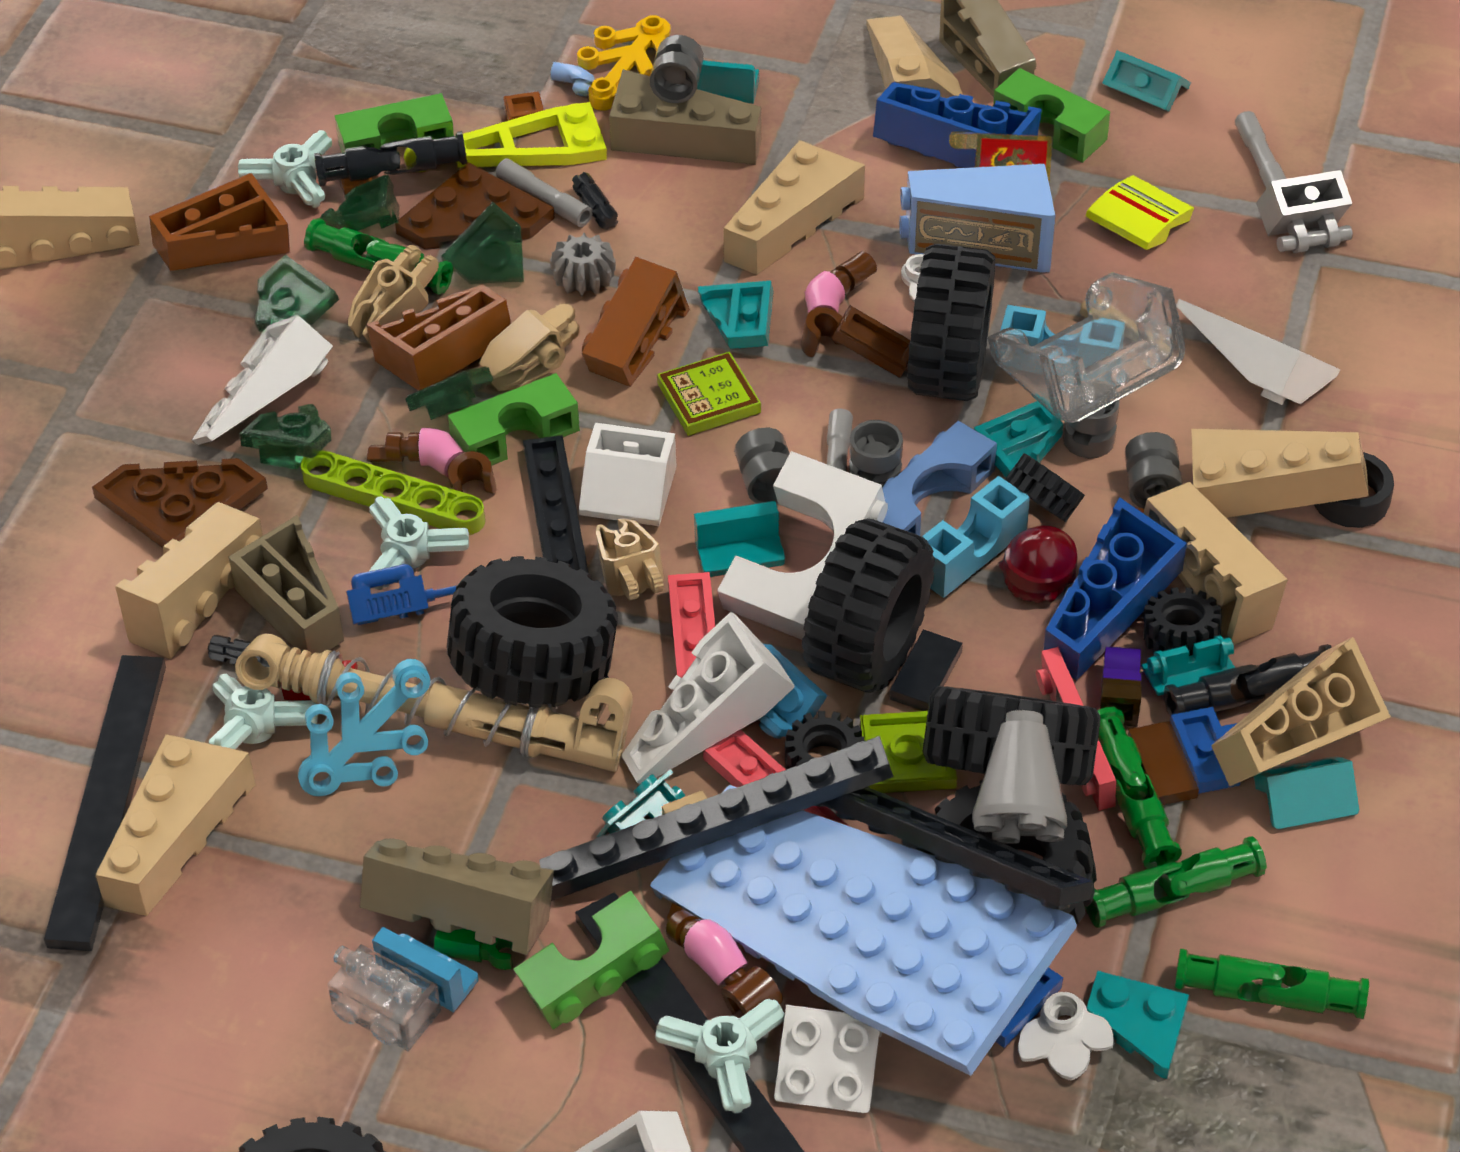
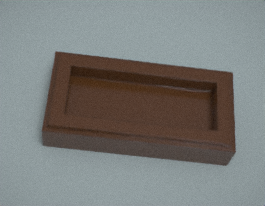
M849 305L832 339L900 378L908 365L910 339Z
M1170 721L1128 729L1127 736L1134 739L1142 757L1141 767L1144 774L1149 776L1162 805L1198 798L1199 788Z

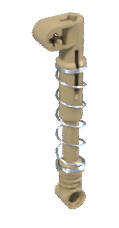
M273 634L257 636L240 654L235 664L236 674L246 687L253 690H263L270 686L279 688L282 685L284 690L289 691L293 689L296 693H301L303 690V694L308 695L314 703L323 704L327 707L331 705L333 698L338 696L335 686L338 677L347 672L356 673L364 685V694L359 702L366 703L365 715L394 686V681L390 678L393 670L386 677L372 674L365 659L362 657L353 659L344 667L339 651L336 653L335 651L325 650L322 653L315 652L311 655L310 651L303 650L301 653L299 648L294 647L291 649L280 637ZM256 656L264 658L270 667L261 665ZM360 661L364 664L366 672L350 667L355 662ZM436 677L430 681V686L432 684L433 686L428 688L426 693L418 698H408L397 709V711L405 713L406 727L410 725L415 715L423 717L425 725L443 729L445 737L450 732L483 739L485 747L490 742L519 748L521 755H526V757L535 758L543 754L616 772L625 745L633 695L629 687L616 678L599 680L593 685L583 703L580 716L577 718L553 712L547 704H543L541 708H530L529 705L524 703H517V706L506 704L504 699L497 697L491 699L482 695V693H476L475 691L481 692L478 687L468 691L448 686L444 679ZM407 680L405 686L414 687L416 684L409 683V680ZM353 682L347 683L342 688V691L351 693L356 690L357 684ZM606 704H608V711L611 712L605 724L597 723L605 710Z

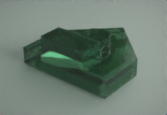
M383 175L354 187L345 195L344 198L346 200L341 203L338 210L334 211L333 208H329L321 215L320 219H323L326 225L338 229L347 227L356 231L377 223L383 229L399 222L400 205L393 194L394 185L389 175Z
M492 202L441 255L442 261L451 262L453 270L469 284L524 282L521 225Z
M284 255L258 279L257 293L259 295V302L255 316V325L258 331L261 332L269 325L299 315L305 322L312 325L339 300V297L335 290L293 259Z
M489 367L470 369L407 395L405 400L410 412L427 408L430 419L434 420L473 405L471 400L476 398L475 392L484 389L494 380Z
M314 404L298 406V412L288 413L277 417L275 411L260 414L240 433L241 446L259 449L260 463L290 469H297L301 466L303 457L314 458L332 441L331 428L326 421L320 419Z

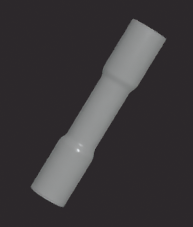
M1251 111L1240 113L1235 119V125L1260 170V177L1265 187L1267 188L1273 181L1287 179L1266 142L1265 133L1256 115Z
M506 158L497 166V178L554 207L555 213L578 227H584L592 217L591 207L571 195L553 188L519 164Z
M835 409L830 412L827 432V465L846 471L848 448L850 446L853 415L846 409Z

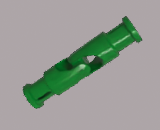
M320 218L313 219L309 223L304 238L306 250L312 252L321 250L332 254L333 258L338 261L369 271L372 270L377 261L389 259L394 262L406 248L396 244H389L385 240L347 227L338 229L326 225V222ZM367 251L366 258L362 257L361 255ZM421 253L420 261L418 263H420L421 259L424 258L423 253ZM448 261L439 263L438 271L427 284V287L432 288L433 293L444 294L449 288L452 281L453 265Z
M1105 707L1097 710L1101 717L1098 740L1116 779V799L1131 836L1138 840L1143 851L1141 860L1144 867L1150 869L1169 862L1178 861L1182 855L1181 847L1170 836L1167 829L1169 819L1149 776L1144 774L1141 767L1142 757L1134 739L1127 736L1123 726L1125 719L1122 711L1117 710L1115 707Z
M1250 836L1244 838L1242 844L1224 850L1215 847L1196 853L1181 862H1169L1120 877L1117 884L1098 890L1095 889L1092 903L1085 907L1093 925L1096 928H1100L1106 925L1107 920L1122 915L1138 916L1182 901L1194 892L1209 893L1231 885L1232 880L1253 874L1255 877L1265 875V870L1267 869L1266 858L1257 839ZM1157 879L1160 887L1167 894V896L1156 899L1154 896V884Z
M1180 948L1174 988L1183 989L1186 986L1213 991L1214 996L1278 1005L1322 1014L1325 1010L1351 1013L1355 1015V1018L1364 1019L1369 992V979L1361 978L1359 981L1330 977L1328 971L1286 966L1220 954L1218 958L1189 954L1187 949ZM1261 979V985L1255 984L1252 981ZM1281 984L1287 985L1288 988H1282Z

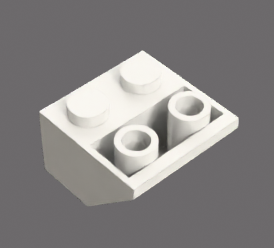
M595 423L586 450L579 515L611 520L630 519L635 520L639 524L660 526L676 470L675 433Z

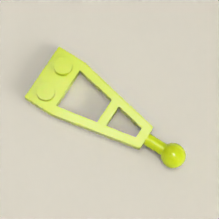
M590 102L550 108L463 134L467 163L469 162L476 167H497L506 158L520 166L575 165L607 160V148ZM558 126L565 146L516 148L513 138ZM498 142L501 148L477 149ZM407 148L404 152V163L407 167L414 163L417 157L411 148ZM456 162L458 167L465 166L462 165L460 162Z

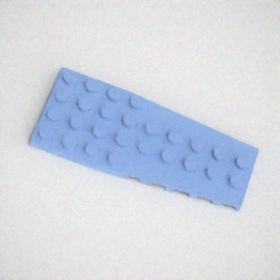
M729 785L724 791L737 787ZM804 810L670 858L651 883V888L657 898L662 899V897H665L701 920L710 919L718 923L732 935L736 942L743 946L745 952L757 959L763 957L774 964L777 971L789 979L794 980L797 978L807 984L812 993L846 1014L970 1076L1077 927L1073 915L1061 910L1047 908L1041 904V901L1026 894L1010 892L1005 889V885L992 879L973 876L969 873L970 869L961 865L941 862L933 855Z

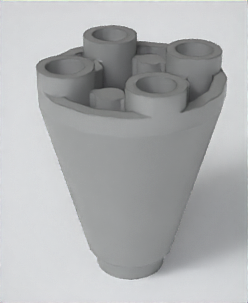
M1016 710L1006 713V720L1000 726L972 813L974 829L981 832H992V839L1001 843H1019L1020 836H1036L1037 840L1046 842H1058L1064 839V830L1067 827L1065 805L1048 728L1043 724V715L1038 712Z

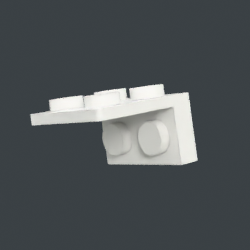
M786 1005L774 1095L775 1100L859 1113L869 1112L878 1041L882 1032L856 1020L845 1012Z

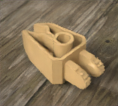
M414 245L406 246L394 262L389 259L377 261L352 302L348 326L354 335L358 338L363 335L369 345H371L366 324L377 320L380 326L402 319L401 312L412 308L415 314L420 313L429 304L428 294L424 288L438 271L439 260L431 255H427L418 263L421 257V250Z
M569 303L559 304L543 315H540L536 310H526L489 343L479 363L486 371L483 375L484 379L497 391H507L529 384L560 367L566 357L564 347L569 345L573 339L579 337L578 334L580 333L579 324L574 320L576 313L573 306L569 305Z
M618 519V533L617 530H609L602 524L597 525L596 537L600 563L607 591L610 595H625L631 601L638 599L639 594L643 593L647 588H650L654 594L664 591V575L659 543L635 520Z

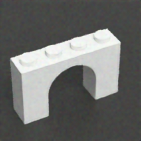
M793 451L790 452L773 484L779 505L816 518L833 531L834 539L829 552L833 551L835 542L840 535L845 534V530L850 524L867 518L883 522L888 509V503L885 502L881 484ZM829 552L815 566L795 573L778 572L735 556L717 590L723 609L802 640L805 635L803 627L809 612V601L814 594L815 583L819 573L823 571Z

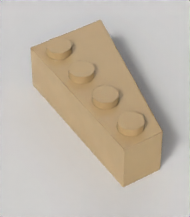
M799 140L724 227V262L758 275L790 252L793 243L800 239L807 240L816 233V227L827 219L832 222L842 215V209L850 203L856 205L864 199L865 165Z
M3 186L2 191H0V270L140 245L128 187H78L76 191L58 190L57 186H42V191H19V186Z
M1191 429L1193 486L1226 518L1369 496L1367 469L1359 432Z
M1190 482L1147 498L1144 514L1187 543L1183 571L1178 575L1186 587L1193 588V594L1197 595L1200 590L1207 593L1206 599L1213 596L1217 600V605L1221 606V636L1223 639L1230 638L1233 645H1236L1273 629L1288 579Z
M217 502L186 527L185 538L181 541L172 539L164 545L163 556L156 562L147 559L137 568L139 576L133 581L124 578L119 582L115 589L128 641L172 659L181 646L189 643L194 631L201 622L213 614L218 602L225 593L235 587L229 556L263 536L260 518Z
M1351 637L1322 652L1211 746L1229 786H1232L1360 732L1391 716L1354 637Z
M165 735L96 873L105 907L147 916L181 876L182 866L193 854L197 856L207 844L206 837L218 823L224 824L234 812L233 805L242 794L247 796L256 785L249 752Z

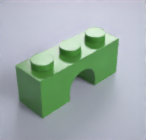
M1021 68L1017 69L994 90L993 106L995 101L1011 103L1010 110L1027 112L1028 107L1042 109L1040 123L1054 125L1052 148L1082 163L1108 139L1110 111Z
M442 93L334 115L338 144L342 153H345V149L366 146L380 149V146L393 141L431 136L433 139L454 136L453 121Z
M557 373L448 415L450 435L463 451L480 452L488 457L491 465L508 459L506 435L510 432L527 430L535 433L539 438L559 435L565 437L580 431L578 402Z
M631 890L592 916L602 935L600 947L593 955L583 960H570L561 955L555 945L551 943L514 968L524 989L552 1029H555L562 1023L573 1021L587 1006L602 996L605 997L613 994L621 987L623 982L639 971L653 967L663 955L670 951L660 929Z

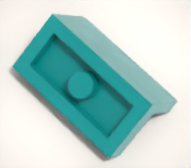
M1117 50L1102 84L1170 112L1180 87L1189 89L1191 82L1180 75Z
M704 60L697 89L754 104L759 84V69H755L753 65Z
M776 501L694 514L697 552L703 573L710 572V577L726 575L735 556L767 568L785 564V554L779 537V511Z
M1339 756L1275 767L1254 776L1255 789L1267 793L1271 825L1276 829L1359 813L1353 762Z

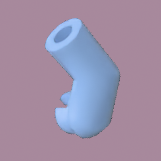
M554 62L551 68V80L573 83L572 90L576 95L589 96V87L595 80L591 73L580 66Z

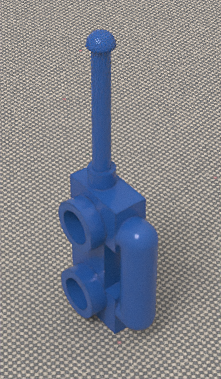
M402 564L355 574L351 579L352 590H347L346 594L353 625H363L397 615L400 616V619L407 618L408 613L416 612V615L425 614L424 610L429 608L427 602L435 601V598L453 595L456 591V586L433 590V588L425 590L422 575L415 576L414 570L410 565ZM393 583L399 584L398 589L371 594L370 588Z

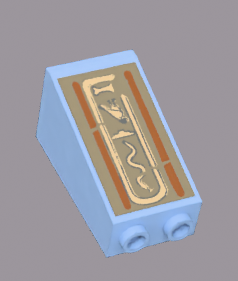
M1045 164L908 171L907 187H901L900 189L901 209L906 210V215L899 216V231L901 239L907 238L909 254H924L926 248L935 243L987 249L995 255V266L1042 273L1050 272L1055 211Z

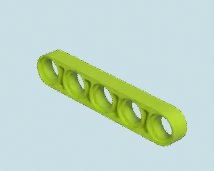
M324 450L312 451L303 457L301 461L303 481L312 490L368 507L375 503V498L377 497L389 498L401 514L416 515L423 522H428V525L439 529L466 528L469 535H473L479 532L485 525L483 502L474 495ZM316 466H327L330 468L327 473L322 475L310 473V470ZM352 477H363L366 479L359 486L346 484ZM389 488L403 490L396 497H386L382 494ZM426 499H436L440 502L436 507L429 509L419 506ZM464 510H472L477 513L475 517L468 520L456 517L459 512Z

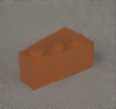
M252 173L149 216L152 244L170 271L290 253L288 223Z
M635 256L629 269L626 268L621 273L618 280V288L611 301L608 300L603 305L600 320L593 333H588L583 341L582 355L589 372L629 387L632 386L655 356L651 348L659 338L667 340L673 333L669 325L677 315L685 317L690 311L677 271Z
M482 284L436 300L437 307L417 314H415L413 308L401 312L402 319L380 326L378 320L368 323L366 326L375 362L423 393L482 357L489 343L511 324L505 298Z

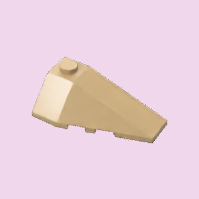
M902 16L867 19L868 32L885 90L892 82L939 90L940 97L944 98L962 94L957 78Z

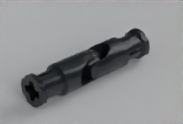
M462 131L457 132L456 136L439 139L426 136L388 142L380 146V149L360 146L347 148L345 153L322 156L321 153H314L319 186H326L328 181L348 178L351 182L366 180L383 171L384 174L399 175L437 169V165L460 162L462 165L468 164ZM397 147L411 148L417 156L416 161L408 167L400 168V153Z
M1325 644L1319 646L1318 651L1300 656L1290 653L1271 658L1260 665L1249 664L1201 676L1198 682L1180 687L1174 684L1164 687V702L1167 712L1171 718L1173 714L1213 707L1216 713L1258 702L1266 697L1265 694L1276 692L1322 652L1332 648V646ZM1236 677L1237 688L1242 691L1244 698L1234 699L1231 694V683Z

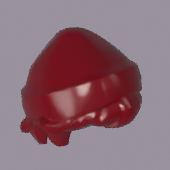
M1052 526L1032 527L1022 531L1011 540L1006 548L1003 560L999 562V568L1003 571L1005 584L1014 597L1029 602L1041 603L1043 600L1052 602L1062 593L1067 584H1073L1076 579L1077 548L1073 539L1061 529Z

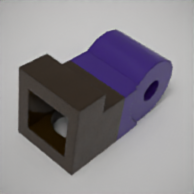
M1106 646L1099 709L1108 707V703L1130 704L1132 708L1128 712L1123 713L1125 719L1123 726L1137 727L1142 693L1140 673L1141 649Z

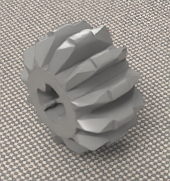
M585 232L581 237L575 238L572 235H568L566 242H557L556 249L552 252V257L550 258L551 270H553L556 286H563L566 293L577 290L581 296H583L585 291H592L598 294L599 287H608L616 270V260L613 257L610 243L602 242L599 235L589 238Z

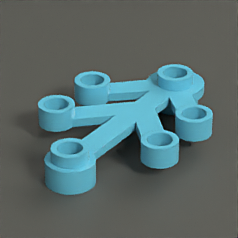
M406 659L397 664L392 674L394 686L361 720L359 718V700L364 694L362 680L359 675L352 672L340 675L335 686L341 701L342 740L330 752L328 749L327 732L331 730L334 723L330 709L323 704H315L307 709L305 721L310 730L311 755L302 762L298 770L299 783L305 792L313 796H326L336 791L341 782L373 780L375 784L383 787L389 786L398 777L395 762L390 757L380 756L368 763L346 762L357 752L404 749L407 754L419 755L427 749V735L425 730L418 725H409L403 730L376 732L408 698H418L428 690L430 676L421 661ZM417 677L420 679V683L414 687L405 686L410 678ZM353 682L357 684L356 690L351 693L342 691V688L347 683ZM318 714L327 716V719L322 724L311 722L313 717ZM413 735L421 736L419 743L415 745L407 744L409 737ZM387 766L391 768V771L385 776L376 774L377 770L381 767ZM319 772H326L329 774V776L322 781H315L313 779L314 776Z

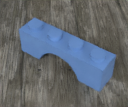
M957 421L946 432H940L935 437L931 446L921 455L916 454L898 476L888 479L882 487L885 502L888 503L887 513L882 523L920 536L921 512L916 505L923 498L937 492L958 491L971 494L995 471L997 443L960 421Z

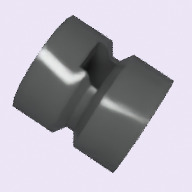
M673 35L660 42L650 75V87L653 93L661 100L668 103H682L694 96L704 61V53L701 46L694 39L685 35Z
M1093 381L1078 384L1069 391L1066 401L1063 441L1071 453L1084 458H1099L1108 454L1113 449L1120 405L1118 394L1113 388L1104 383Z
M868 420L857 425L850 435L849 473L881 484L882 487L888 479L898 476L902 472L901 459L903 455V437L900 430L890 422L882 420Z
M769 427L757 428L740 437L735 445V456L749 498L757 504L776 501L777 504L778 501L773 484L790 453L784 435L780 431Z
M1160 432L1140 434L1129 441L1125 447L1129 496L1135 505L1145 509L1147 498L1182 485L1181 471H1179L1178 447L1173 438Z

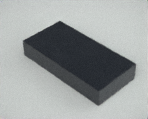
M923 629L890 689V700L922 711H928L930 694L937 686H944L962 653L963 643Z

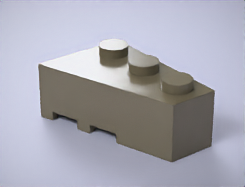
M941 0L939 42L993 97L994 90L1017 69L1021 68L1034 74L1037 66L1036 58L998 0Z
M298 515L229 556L235 590L293 647L299 648L301 653L303 650L310 651L311 655L315 652L322 653L344 641L339 607L323 571L318 566L310 542L306 539Z

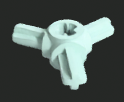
M319 130L303 145L287 144L280 147L274 152L273 159H241L238 163L239 178L252 173L256 179H273L274 185L280 186L282 191L289 194H298L306 205L317 208L320 206V202L325 199V193L316 182L317 173L314 153H321L323 155L332 146L333 141L327 136L325 131Z
M382 496L375 498V503L369 507L370 514L382 528L381 538L384 541L380 547L382 555L369 571L408 564L414 569L424 564L430 558V552L465 551L469 548V532L466 528L429 529L428 522H423L421 518L413 514H401L391 499H384ZM384 585V586H379V587H374V588L377 589V590H381V589H383V588L388 587L389 585Z
M221 674L218 681L213 684L212 690L225 704V725L209 740V744L236 749L242 742L247 744L264 742L275 734V726L307 725L305 713L309 707L316 703L312 700L275 701L274 694H271L268 689L253 690L246 686L243 687L234 677H230L228 674ZM318 715L313 717L312 723L317 724Z
M765 999L740 1019L735 1016H719L712 1020H707L703 1026L674 1017L664 1016L657 1025L655 1039L659 1043L695 1053V1061L703 1063L709 1075L717 1079L723 1108L726 1111H733V1113H741L743 1109L750 1107L751 1104L745 1074L751 1065L749 1056L757 1050L756 1041L784 1021L785 1013L776 1000Z

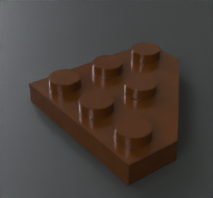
M468 162V164L463 166L395 222V230L397 235L423 249L439 248V242L462 240V245L493 243L492 237L515 235V240L531 239L555 219L554 207Z
M239 458L222 459L221 465L198 466L197 460L164 462L163 468L140 469L139 463L122 464L92 486L96 500L162 548L172 539L181 541L185 538L186 527L217 502L241 510L268 489L266 477Z

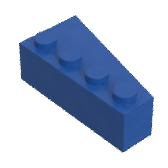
M895 82L888 86L876 103L873 137L885 140L891 145L902 146L920 152L927 157H935L953 163L959 168L979 167L981 138L1037 140L1042 109L1028 107L1027 112L1010 110L1011 103L995 101L994 106L973 103V96L962 94L944 98L940 97L939 90ZM1014 148L1012 156H1008L999 162L997 160V156L1001 153L999 152L994 159L995 166H1006L1008 161H1012L1014 165H1021L1017 162L1023 163V161L1016 154L1024 152L1022 149L1016 150Z
M1119 497L1113 507L1111 517L1098 534L1097 542L1091 553L1080 566L1079 574L1072 587L1068 588L1045 629L1044 650L1058 647L1071 677L1077 681L1105 652V647H1110L1144 612L1145 605H1148V600L1152 596L1157 598L1158 592L1165 590L1183 571L1187 543Z

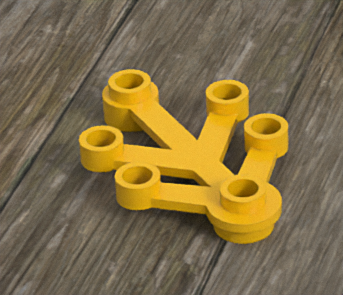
M650 15L638 21L636 26L615 31L610 26H601L595 29V46L600 49L609 50L598 52L596 48L590 46L580 48L577 52L578 66L585 70H592L599 65L617 63L606 77L595 79L589 87V102L592 108L601 111L612 109L623 69L630 71L636 65L639 74L651 75L653 65L646 50L649 47L654 48L657 52L660 42L670 36L671 27L667 20L659 16ZM634 41L631 45L610 49L615 44Z

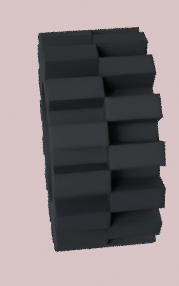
M1023 453L1005 479L1064 522H1067L1085 496L1059 475Z
M1178 587L1171 588V594L1169 595L1164 590L1158 592L1157 598L1152 596L1148 600V605H1145L1143 638L1148 649L1153 648L1154 654L1156 651L1163 652L1186 646L1189 650V656H1192L1194 643L1214 639L1215 636H1221V606L1217 605V600L1213 596L1206 599L1207 593L1200 590L1197 595L1193 594V588L1186 587L1185 593H1179ZM1176 624H1187L1188 626H1180Z
M818 711V718L813 719L811 713L803 715V723L797 719L792 723V730L788 729L786 733L785 769H790L814 759L815 757L808 754V751L815 747L829 746L842 750L857 742L864 741L862 730L858 725L853 727V720L848 716L841 722L840 713L833 711L831 718L825 717V711Z

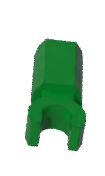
M465 928L454 930L451 933L437 930L434 950L452 958L475 962L487 960L492 966L501 970L512 968V955L499 952V950L503 948L512 949L513 942L496 938V942L490 945L476 941L475 931Z

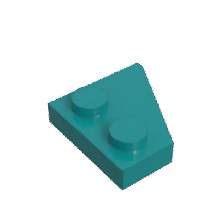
M771 281L698 286L701 303L730 349L768 346L774 295Z
M1040 399L974 427V430L997 443L995 465L1007 477L1023 453L1040 463L1062 437L1064 424L1043 399Z
M1097 971L1086 1007L1087 1011L1104 1017L1112 1028L1113 1037L1119 1046L1130 1054L1134 1051L1138 1052L1154 1065L1153 1072L1161 1078H1168L1189 994Z

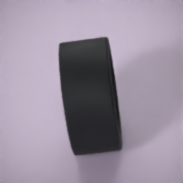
M1363 452L1368 486L1374 489L1376 494L1364 499L1354 498L1315 504L1314 506L1319 514L1332 523L1354 528L1373 525L1385 517L1390 507L1394 490L1393 474L1386 463L1374 455Z

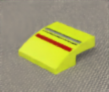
M1132 175L1120 181L1100 196L1088 208L1085 217L1148 250L1165 243L1171 228L1190 221L1194 207Z

